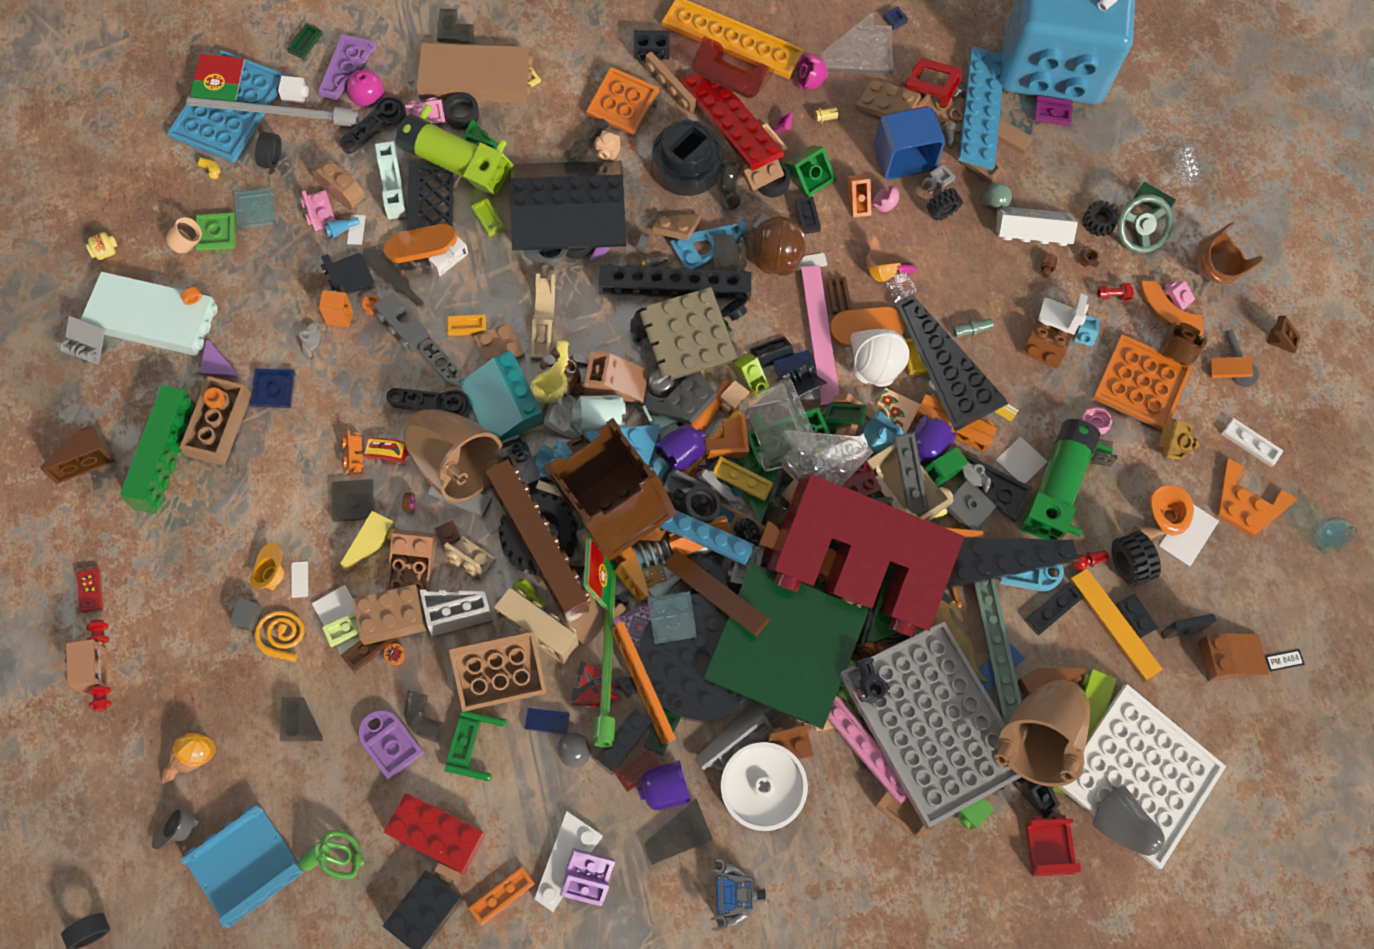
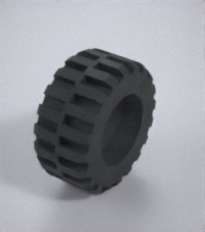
M536 493V496L531 497V499L534 498L540 508V517L545 516L546 520L552 522L557 527L560 552L565 551L568 557H572L574 547H577L578 542L576 520L574 515H572V510L569 506H564V501L561 499L554 500L553 495L547 494L546 497H543L542 493ZM502 515L498 533L505 557H508L509 562L513 566L517 565L518 570L524 572L526 569L529 574L535 575L537 569L507 516Z

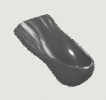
M1126 786L1115 788L1103 798L1093 820V826L1119 844L1142 855H1155L1162 849L1165 843L1162 829L1145 812Z

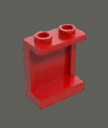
M1066 815L1052 816L1053 820H1045L1044 816L1032 817V821L1025 823L1032 877L1069 875L1081 872L1080 863H1076L1070 825L1073 823V818L1066 819Z

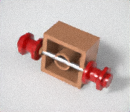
M101 619L92 620L90 624L86 625V630L91 632V637L84 641L66 643V651H64V660L67 663V671L64 673L65 683L81 694L93 695V701L88 703V707L93 709L94 712H103L107 710V707L112 706V702L107 700V694L111 692L108 679V651L102 646L109 642V637L104 635V631L109 628V624L104 623V620Z

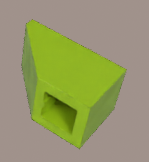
M745 353L738 357L736 361L731 362L738 379L750 391V394L754 390L761 397L771 391L757 357Z

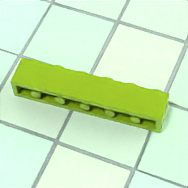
M1094 669L1084 674L1080 683L1090 703V722L1087 739L1108 709L1117 678ZM1052 787L1053 791L1070 797L1059 787Z

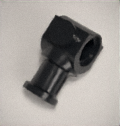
M871 657L855 662V666L859 668L861 675L859 680L860 687L857 688V697L861 702L873 704L890 694L888 683L879 674L875 673L873 666L874 658ZM870 688H873L877 695L872 694Z

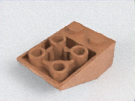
M591 351L585 378V396L619 395L623 397V401L643 403L649 370L611 353Z
M399 529L392 533L387 591L416 584L419 594L420 590L429 592L438 534Z

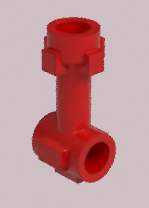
M1122 283L1119 285L1120 288L1109 289L1107 285H1102L1097 289V297L1108 300L1109 296H1121L1122 301L1133 299L1134 289L1131 287V283Z

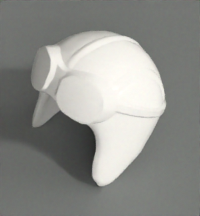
M888 329L858 331L850 336L854 356V375L865 384L871 383L880 387L892 384L894 379L903 371L909 359V349L904 337Z

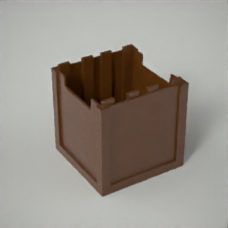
M611 418L606 422V425L598 430L599 437L566 460H563L560 456L554 461H549L543 465L568 506L608 561L614 559L677 514L657 473L651 470L624 436L614 418Z

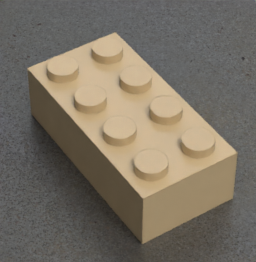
M509 588L494 607L498 619L519 634L534 631L537 647L565 665L579 646L578 636L576 635L577 631L569 625L564 626L559 623L560 619L554 614L549 613L548 615L542 611L543 607L537 602L533 601L531 603L525 599L526 595L520 590L516 589L514 591Z

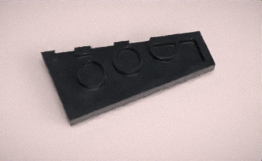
M962 452L970 464L983 465L986 476L991 480L987 492L984 491L983 486L976 487L996 505L999 511L1015 523L1032 487ZM960 470L956 475L965 481L963 471Z

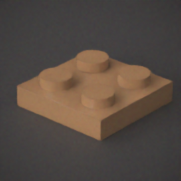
M510 322L474 336V340L485 363L493 357L511 350L516 360L525 357Z

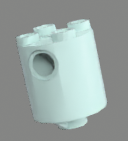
M619 395L579 396V399L572 407V424L581 436H584L585 432L598 431L611 418L615 419L620 428H625V421H623L622 414H625V402H623V397Z

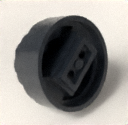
M689 119L674 122L658 134L654 141L651 158L652 174L662 188L673 194L694 196L706 192L716 184L722 171V146L718 137L701 122Z

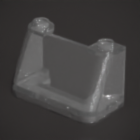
M790 379L777 382L741 400L740 404H738V411L740 415L745 414L746 419L749 418L760 444L757 460L760 465L762 464L764 471L782 468L783 464L791 466L792 464L797 465L810 462V455H812L815 446V436Z

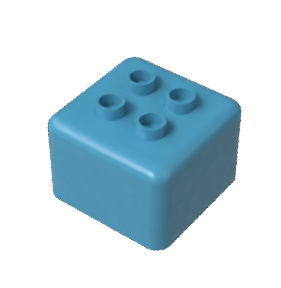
M1015 0L1004 33L1000 75L1002 88L1013 93L1052 97L1092 105L1101 103L1106 98L1133 45L1136 0H1118L1107 11H1101L1098 8L1097 4L1100 0Z

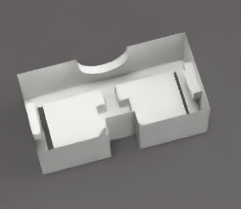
M458 236L455 245L448 248L449 251L429 258L431 269L437 275L441 276L468 254L466 244Z

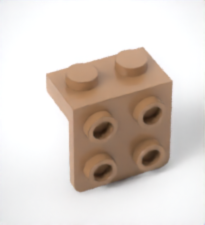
M778 160L754 171H751L743 163L736 167L737 171L733 172L734 176L744 175L750 191H754L784 176Z

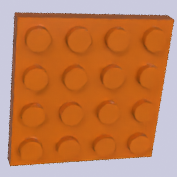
M1122 334L1092 399L1163 431V427H1168L1193 366L1189 365L1186 367L1172 358H1165L1162 356L1161 351Z

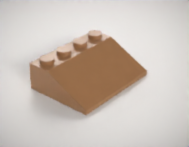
M534 631L449 649L462 712L547 693Z

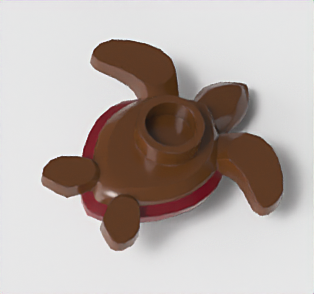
M556 346L552 349L551 355L545 356L540 361V368L542 370L552 367L558 361L560 353L557 351ZM574 353L569 357L568 365L565 366L564 373L567 377L568 386L564 397L575 392L579 395H585V387L580 385L581 374L577 365L587 367L589 360L579 353Z

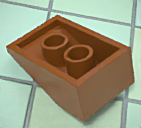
M1259 634L1207 635L1198 641L1208 682L1269 674Z

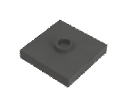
M965 480L954 492L953 503L945 509L967 530H977L996 508V505L976 486Z

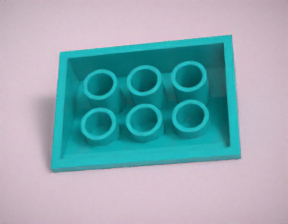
M512 350L493 357L460 382L464 393L467 394L470 400V406L479 425L497 436L500 441H504L544 423L542 411Z

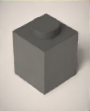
M238 599L229 623L235 628L255 633V628L263 609L258 604V601L254 599Z

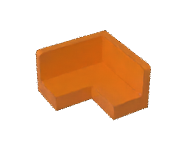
M741 414L739 418L722 420L723 438L705 439L704 441L706 445V460H717L720 456L729 459L746 458L749 453L745 414Z

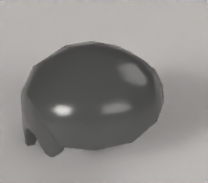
M576 732L569 733L558 742L557 751L564 765L576 768L583 766L589 760L591 748L584 735Z

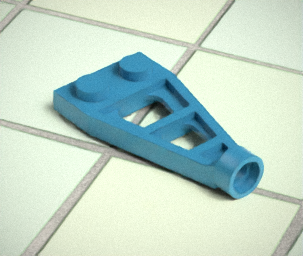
M741 220L733 225L694 232L688 241L674 239L670 241V245L683 267L701 269L737 242L742 236L748 234V228L745 222ZM725 234L728 240L717 246L712 237ZM698 241H708L711 246L710 251L704 255H699L693 244Z

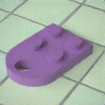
M382 710L372 712L364 718L359 727L361 744L388 780L424 754L400 720L391 712ZM373 719H379L381 722L380 727L376 730L369 728V723Z

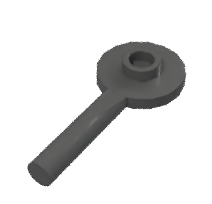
M1234 330L1226 331L1234 357H1243ZM1252 364V377H1233V381L1243 387L1253 385L1259 376L1256 366Z

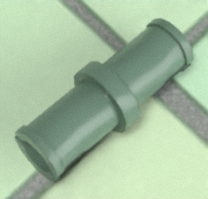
M991 318L976 322L972 320L968 324L953 326L955 338L970 334L974 336L978 332L993 330V321Z

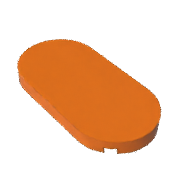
M437 224L402 231L390 237L385 243L383 250L386 257L394 263L438 256L449 251L448 248L450 246L453 247L455 245L457 234L454 228L448 224Z
M890 307L847 310L834 316L830 325V334L832 339L840 343L841 346L852 348L850 336L854 332L870 329H888L903 336L906 324L901 313Z

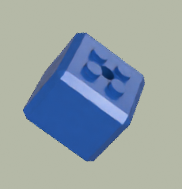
M929 106L884 114L880 119L873 145L884 178L890 180L934 170L937 168L942 154L945 139L934 109Z

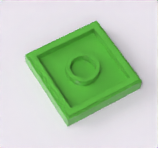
M234 212L196 215V223L202 232L200 241L195 245L197 251L235 249L236 215Z

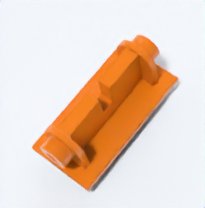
M347 430L345 436L341 438V449H344L341 464L342 467H345V475L350 470L359 473L363 468L362 454H355V452H362V437H360L359 433H352L350 435V430Z

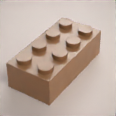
M207 377L179 447L186 457L225 466L252 396L246 385ZM216 387L224 393L225 402L221 407L210 408L205 404L203 394L207 389Z

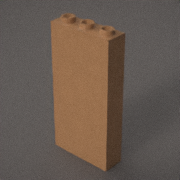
M421 43L417 82L419 99L437 98V100H446L452 94L467 93L473 96L476 101L527 103L528 96H531V84H528L529 80L532 81V69L529 68L533 66V54H530L529 47Z

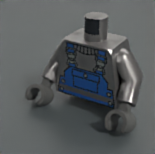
M711 859V861L716 863V868L709 869V871L717 873V916L712 917L710 920H716L718 924L712 930L718 931L724 928L736 927L748 919L750 912H753V902H766L765 888L753 889L752 878H748L746 872L735 865L723 862L721 859Z

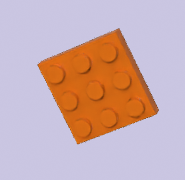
M610 67L586 113L590 117L635 136L658 95L659 88Z

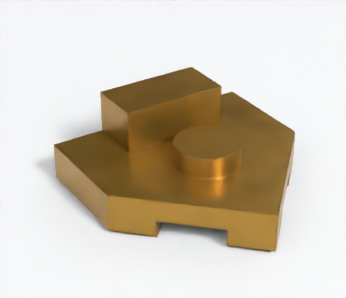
M1172 418L1169 428L1163 427L1159 446L1164 447L1162 457L1182 461L1190 451L1196 450L1201 446L1198 439L1194 436V429L1191 423Z

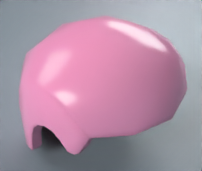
M889 185V190L881 189L873 198L871 205L880 212L892 210L899 201V190L896 187Z
M1103 408L1087 409L1082 415V420L1094 425L1099 429L1101 435L1105 434L1112 425L1110 414Z

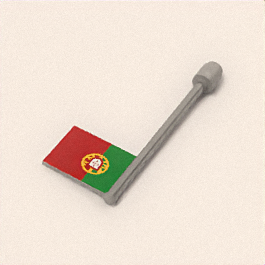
M200 54L191 95L186 98V105L188 107L199 106L330 119L334 125L352 127L358 124V111L353 110V108L334 107V110L322 111L236 102L245 63L244 58Z

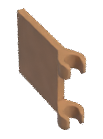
M588 590L591 603L589 604L588 613L569 623H566L561 612L557 615L565 625H569L577 631L578 640L584 646L604 629L605 609ZM617 603L615 605L614 619L626 610L623 604Z

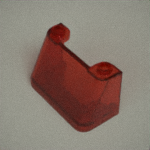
M706 36L703 37L692 62V69L696 74L749 99L759 94L775 70L762 63L755 69L749 68L747 72L721 60L724 55L723 45Z

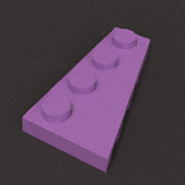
M341 34L319 88V96L337 100L347 87L349 77L354 72L360 70L377 47L376 42Z

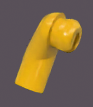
M201 157L198 165L208 169V176L210 178L218 179L219 173H221L218 163Z

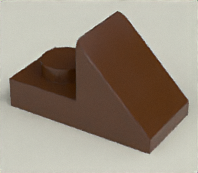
M1286 315L1278 316L1277 323L1270 330L1267 343L1296 353L1300 335Z

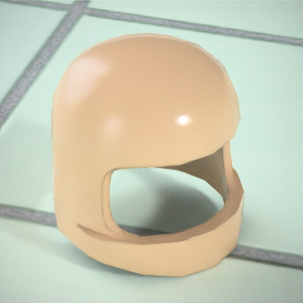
M187 217L180 218L168 231L166 242L174 252L180 254L187 253L200 241L202 232L199 225L193 219ZM186 223L193 227L197 234L196 237L192 240L187 233L177 229V224Z

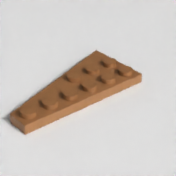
M927 94L915 108L929 106L934 109L945 139L943 149L958 159L963 113L960 108L954 105L952 98L948 106L944 107L940 106V98ZM949 120L956 124L953 148L948 147L947 133L943 129L944 123ZM997 160L993 170L962 162L989 184L994 181L1003 169Z

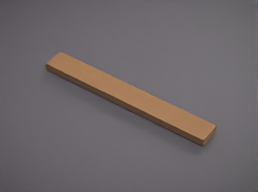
M912 69L909 70L901 81L903 87H905L906 79L911 76ZM922 75L919 78L920 81L937 85V83ZM917 92L920 93L921 97L923 98L927 95L921 92ZM952 96V102L963 113L964 99ZM999 119L998 140L1024 154L1034 138Z

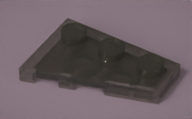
M697 798L644 843L652 865L713 840Z

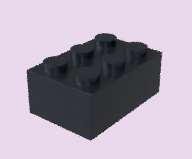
M425 870L382 927L410 949H426L464 899Z

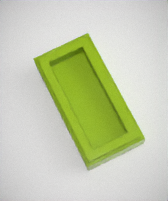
M488 198L471 205L473 213L488 237L505 230V225Z

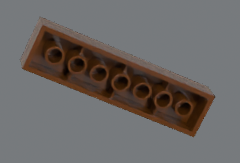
M507 459L486 470L489 486L566 623L588 613L589 604H591L589 593L585 587H580L581 585L578 581L580 578L575 569H570V561L565 551L560 552L559 541L554 533L550 534L551 532L548 528L550 526L545 516L540 517V508L534 498L531 499L530 491L525 481L521 482L520 473L516 465H511Z

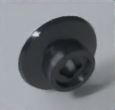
M748 296L737 298L726 305L720 311L722 317L729 316L731 321H735L745 315L747 309L744 305L748 301Z

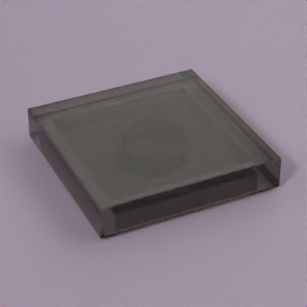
M373 479L332 482L333 522L367 520L371 511L374 512Z

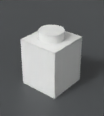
M281 76L278 92L282 102L304 104L305 97H308L309 88L306 86L304 78Z

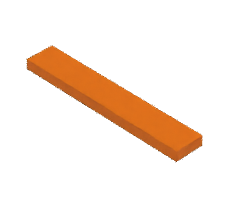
M624 621L617 623L611 629L612 634L652 720L661 744H668L676 739Z

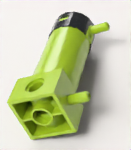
M425 104L420 116L409 114L402 120L395 138L398 148L467 179L475 188L497 198L513 167L510 160L502 153L507 144L505 140L501 139L496 149L481 142L477 146L426 120L432 109L428 104Z

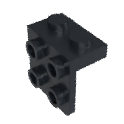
M361 253L353 254L333 263L329 254L321 256L324 263L321 265L325 276L328 274L330 276V280L327 281L332 291L336 290V292H343L349 295L374 284L372 275Z

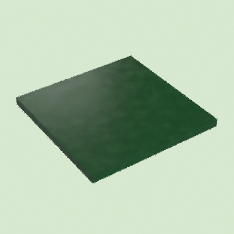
M751 563L738 596L770 621L760 634L755 637L729 617L704 680L823 730L842 682L839 674L847 669L868 611L802 583L798 592L774 584L776 572Z

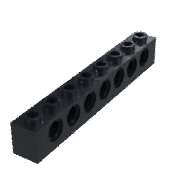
M606 264L600 265L599 294L676 298L712 287L714 296L718 300H736L742 296H748V301H750L752 272L745 270L728 271L726 269L709 270L706 268L690 269L687 267L678 269L666 266L655 268L651 266L633 267L632 265L614 266ZM658 279V280H660V281H659V282H654V281H652V280Z

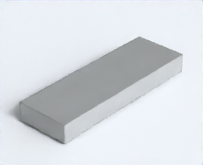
M433 486L428 491V495L481 517H484L492 501L490 497L479 493L466 501L451 502L444 498Z

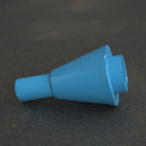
M358 217L349 220L326 221L324 230L328 237L331 236L334 239L350 227L359 225L360 221Z

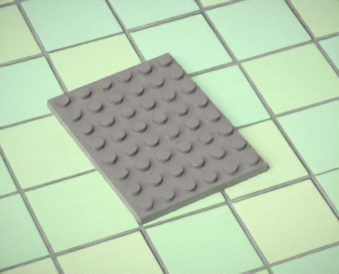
M945 622L930 628V631L925 630L871 657L874 658L873 666L875 673L879 674L888 683L890 688L889 695L884 696L873 704L861 702L857 697V688L860 687L859 680L861 679L858 667L854 665L839 674L926 829L1021 777L1008 764L1001 766L994 760L999 750V736L1006 724ZM870 688L871 693L877 695L876 691Z

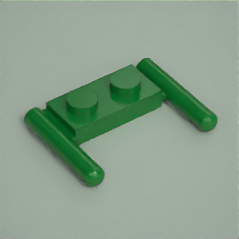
M461 710L444 771L489 782L492 779L491 773L470 769L468 766L480 729V723L505 727L507 724L506 719L470 710L463 712Z

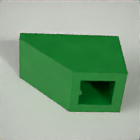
M956 447L934 460L924 470L935 485L941 487L969 462L959 448Z

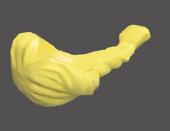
M565 340L557 342L556 348L560 353L558 361L548 371L536 376L531 381L530 389L533 396L544 404H555L567 392L568 382L564 371L569 360V342Z

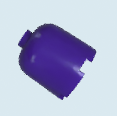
M923 415L914 430L920 465L924 463L930 464L943 456L957 436L956 432L952 433L950 431L952 427L937 417L931 420L928 419L929 415Z
M683 425L656 441L655 445L659 453L663 451L666 455L665 461L669 464L671 470L677 469L683 472L705 454L706 445L703 440L706 437L700 429L696 430L690 425Z
M680 760L649 769L642 775V787H638L640 800L645 799L648 807L651 809L663 810L691 803Z

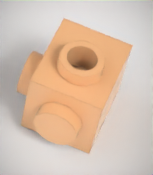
M603 130L601 136H597L594 143L596 157L606 161H615L620 151V136Z

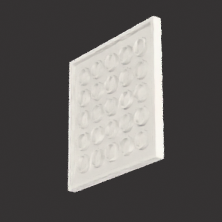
M1126 684L1123 685L1086 741L1084 751L1085 765L1081 775L1071 784L1059 786V788L1095 816L1098 806H1100L1101 801L1115 788L1126 786L1145 812L1159 825L1164 833L1165 843L1157 854L1151 856L1140 854L1156 869H1162L1226 766Z

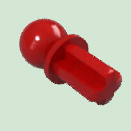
M1105 550L1093 553L1088 551L1086 556L1077 554L1079 560L1072 562V566L1077 570H1084L1088 565L1094 567L1095 564L1109 560L1108 552Z

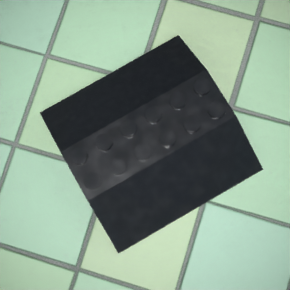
M622 160L513 164L510 176L512 251L626 247Z

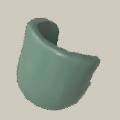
M1003 183L991 185L981 196V204L983 206L989 205L993 208L999 206L1008 207L1012 200L1011 189Z

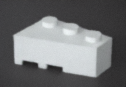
M420 590L426 622L431 636L493 620L486 593L483 591H459L458 593L446 592V590H439V592Z

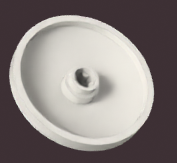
M760 742L743 747L730 758L722 774L721 793L727 810L740 824L753 830L772 831L786 826L797 817L807 798L808 783L802 764L792 752L774 743Z

